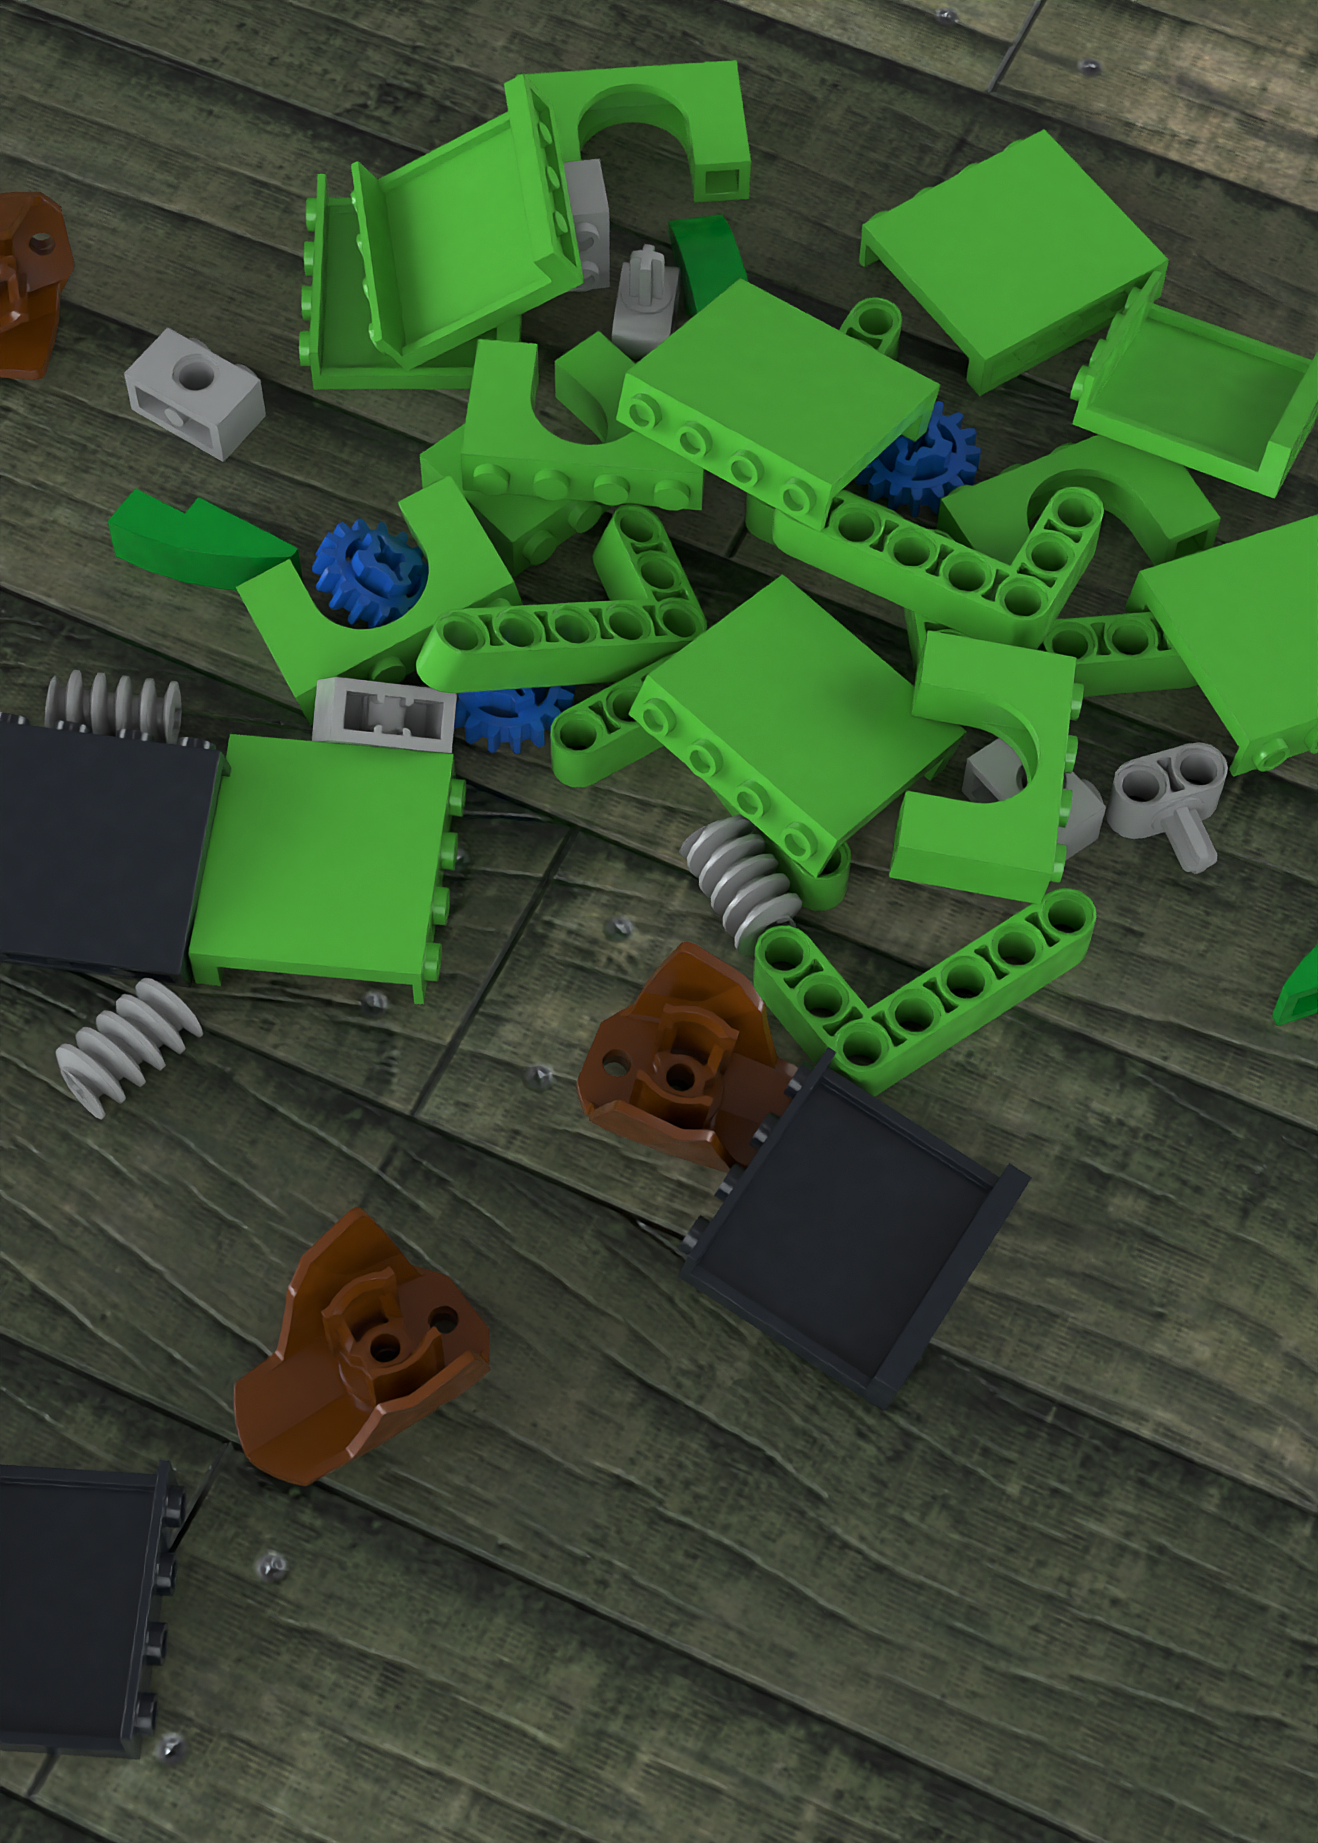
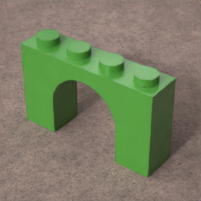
M736 60L524 74L553 104L563 163L581 161V150L586 142L597 132L607 127L621 123H645L669 132L684 147L689 162L694 203L749 199L751 157Z
M597 331L555 360V396L590 428L602 443L620 439L633 431L630 427L617 421L616 417L625 374L635 363L600 331ZM465 423L420 454L422 488L451 474L508 572L513 577L531 565H539L545 562L553 554L557 546L577 532L583 533L588 531L596 524L603 513L613 507V505H605L597 501L573 499L546 500L538 496L514 494L486 495L479 491L463 490L460 453Z
M478 339L460 453L463 490L479 491L486 495L514 494L538 496L546 500L573 499L597 501L613 506L620 504L655 506L670 511L681 509L702 510L706 469L635 430L615 441L595 445L577 444L555 436L542 426L534 414L539 383L538 344Z
M1098 434L1076 444L1065 443L1057 447L1049 455L1027 464L1011 465L999 475L973 486L963 485L954 489L946 497L941 498L936 529L947 533L957 543L1011 566L1031 533L1028 526L1031 521L1043 513L1051 498L1059 490L1078 486L1089 489L1097 494L1103 502L1104 510L1115 515L1129 528L1154 566L1213 548L1221 518L1184 465Z
M451 474L397 502L412 537L429 564L428 581L423 594L418 602L399 619L372 629H352L330 621L314 604L290 559L236 587L310 726L313 725L317 680L341 677L399 684L406 675L417 670V658L438 616L444 611L523 605L513 578Z
M928 630L917 664L911 716L974 727L997 736L1007 743L1020 758L1026 772L1028 785L1018 794L992 803L967 802L906 790L895 826L889 871L890 878L1039 905L1050 881L1057 883L1061 881L1066 861L1067 846L1057 843L1058 827L1065 828L1068 823L1073 795L1072 790L1062 789L1064 773H1072L1078 749V737L1068 735L1070 720L1077 721L1084 693V684L1074 682L1077 657Z

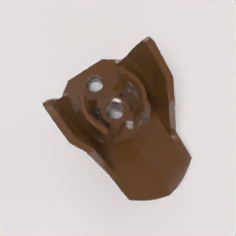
M42 192L0 193V378L37 380L46 375L60 318V294L75 267L61 206ZM38 233H46L50 235V237L45 240L35 239L33 236Z
M686 941L682 942L662 962L645 983L634 1004L601 1022L577 1079L576 1091L584 1115L589 1117L590 1122L649 1148L728 1173L735 1163L745 1169L748 1167L758 1152L749 1143L770 1111L781 1117L792 1102V1099L783 1093L799 1067L778 1057L767 1019L766 1004L747 976L697 944ZM608 1063H619L626 1069L627 1073L619 1077L612 1076L605 1071L604 1066ZM670 1086L681 1087L684 1091H676Z
M362 1207L353 1208L301 1257L292 1281L287 1287L286 1306L276 1351L234 1383L233 1405L235 1423L247 1460L273 1477L302 1486H307L385 1443L434 1412L443 1404L455 1399L491 1370L488 1366L490 1359L489 1328L449 1276L411 1265L382 1227ZM441 1320H448L453 1322L456 1328L452 1332L441 1334L434 1325ZM385 1358H393V1359H394V1360H392V1361H390V1362H380L381 1360H383V1359H385Z

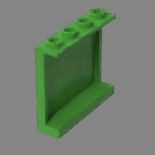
M524 73L504 83L508 106L506 113L380 179L375 178L359 161L351 164L354 190L351 191V200L358 213L360 233L357 235V244L364 258L366 278L363 279V289L370 302L372 322L369 324V334L373 344L383 355L389 354L407 371L584 283L554 107Z
M1045 129L1024 140L1020 139L1012 142L1003 151L981 163L968 165L958 175L935 187L922 189L914 198L889 211H881L875 214L862 226L859 262L863 267L880 259L968 356L969 364L966 382L979 396L1111 325L1117 312L1123 314L1125 304L1133 287L1142 289L1154 270L1162 272L1155 300L1160 298L1169 259Z
M318 174L317 197H307L306 200L307 231L315 232L314 241L304 242L305 276H313L312 286H302L301 296L303 321H310V331H300L299 335L300 365L311 366L314 390L471 389L478 339L522 342L521 314L408 371L389 354L383 355L373 344L369 334V324L372 322L370 302L363 289V279L366 278L364 258L357 244V235L360 233L358 213L353 206L351 198H329L326 174Z
M1154 270L1142 289L1133 287L1125 304L1123 314L1117 312L1114 316L1106 340L1100 338L1097 342L1089 366L1082 365L1070 395V399L1078 401L1072 425L1275 499L1318 418V351L1314 359L1310 360L1154 304L1162 272Z
M740 278L626 372L616 420L820 532L825 527L833 497L900 435L916 442L927 431L940 384Z
M1318 514L1139 571L1125 610L1127 613L1151 612L1239 746L1229 768L1232 776L1234 777L1254 769H1258L1261 772L1269 771L1282 764L1287 758L1306 751L1317 754Z
M783 574L647 674L629 712V715L650 735L659 740L684 762L694 774L708 783L733 805L742 816L749 819L782 848L790 858L798 862L815 878L822 873L832 854L840 845L924 775L931 781L942 772L967 733L958 724L911 716L914 686Z
M230 734L226 760L231 766L230 777L222 776L188 952L195 983L221 986L224 968L407 984L412 985L414 1004L424 1005L427 981L438 982L440 976L442 944L433 943L436 925L446 926L449 915L450 888L442 887L444 870L454 871L457 861L458 833L450 832L452 816H463L466 799V779H456L454 754Z

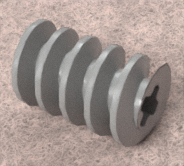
M73 670L66 687L60 686L58 677L54 675L47 692L45 727L53 728L56 721H71L90 727L92 734L114 737L119 729H131L152 735L154 742L176 745L182 713L179 684L177 681H171L164 698L157 697L155 682L151 678L145 680L140 694L135 695L132 692L129 676L122 675L115 692H109L104 673H97L91 689H84L80 670Z
M739 814L717 820L699 828L683 842L679 853L687 859V867L696 878H699V887L702 892L711 898V907L714 912L723 918L725 931L735 938L737 951L742 956H755L758 939L766 930L775 926L788 925L796 928V923L792 918L801 909L802 900L796 893L785 894L789 889L790 880L784 873L773 874L778 867L777 859L772 854H762L766 847V841L760 834H751L754 824Z
M143 978L137 983L136 995L138 998L123 994L116 1001L118 1015L111 1011L104 1010L96 1017L98 1031L88 1027H83L76 1034L78 1048L71 1044L63 1043L55 1051L61 1075L68 1087L83 1106L98 1119L102 1120L106 1116L99 1100L100 1096L105 1094L119 1104L126 1100L119 1083L123 1077L139 1087L146 1083L139 1066L141 1062L145 1061L159 1071L166 1066L159 1047L164 1044L178 1054L185 1051V1045L179 1034L182 1028L198 1038L203 1035L201 1025L188 1006L175 993L151 978Z

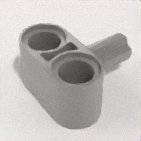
M650 244L643 245V250L633 251L630 255V262H623L614 313L611 342L632 360L644 358L672 335L675 330L681 268L664 266V255L655 252V247Z
M1197 742L1136 758L1122 764L1115 772L1105 813L1107 823L1113 831L1122 837L1131 839L1145 838L1165 832L1182 869L1194 874L1204 872L1206 868L1216 863L1217 852L1202 821L1209 818L1217 808L1228 770L1226 758L1215 747ZM1187 780L1199 781L1203 785L1191 784ZM1130 796L1140 797V798L1146 800L1147 802L1134 801V800L1130 799L1129 797H1130Z

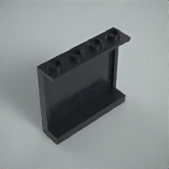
M0 712V962L141 981L143 978H151L160 984L191 988L194 974L188 952L221 776L230 777L231 766L222 752L216 750L215 744L198 738H179L178 744L174 745L154 742L152 735L137 730L119 729L114 737L92 734L90 727L71 721H56L53 728L30 725V720L25 717Z
M828 1047L815 1067L804 1060L783 1093L792 1099L783 1115L779 1117L770 1111L749 1143L758 1152L748 1167L745 1169L737 1163L732 1166L714 1195L723 1204L712 1221L700 1215L685 1236L679 1250L687 1254L688 1257L678 1277L884 1411L900 1390L1032 1177L1010 1163L1001 1176L998 1177L830 1069L829 1066L837 1052Z
M159 1460L157 1474L0 1464V1751L140 1760L143 1737H154L158 1720L159 1698L158 1693L149 1692L153 1666L164 1665L168 1647L167 1622H159L162 1597L174 1595L178 1571L177 1554L169 1553L172 1528L183 1527L187 1507L186 1486L178 1485L170 1461Z

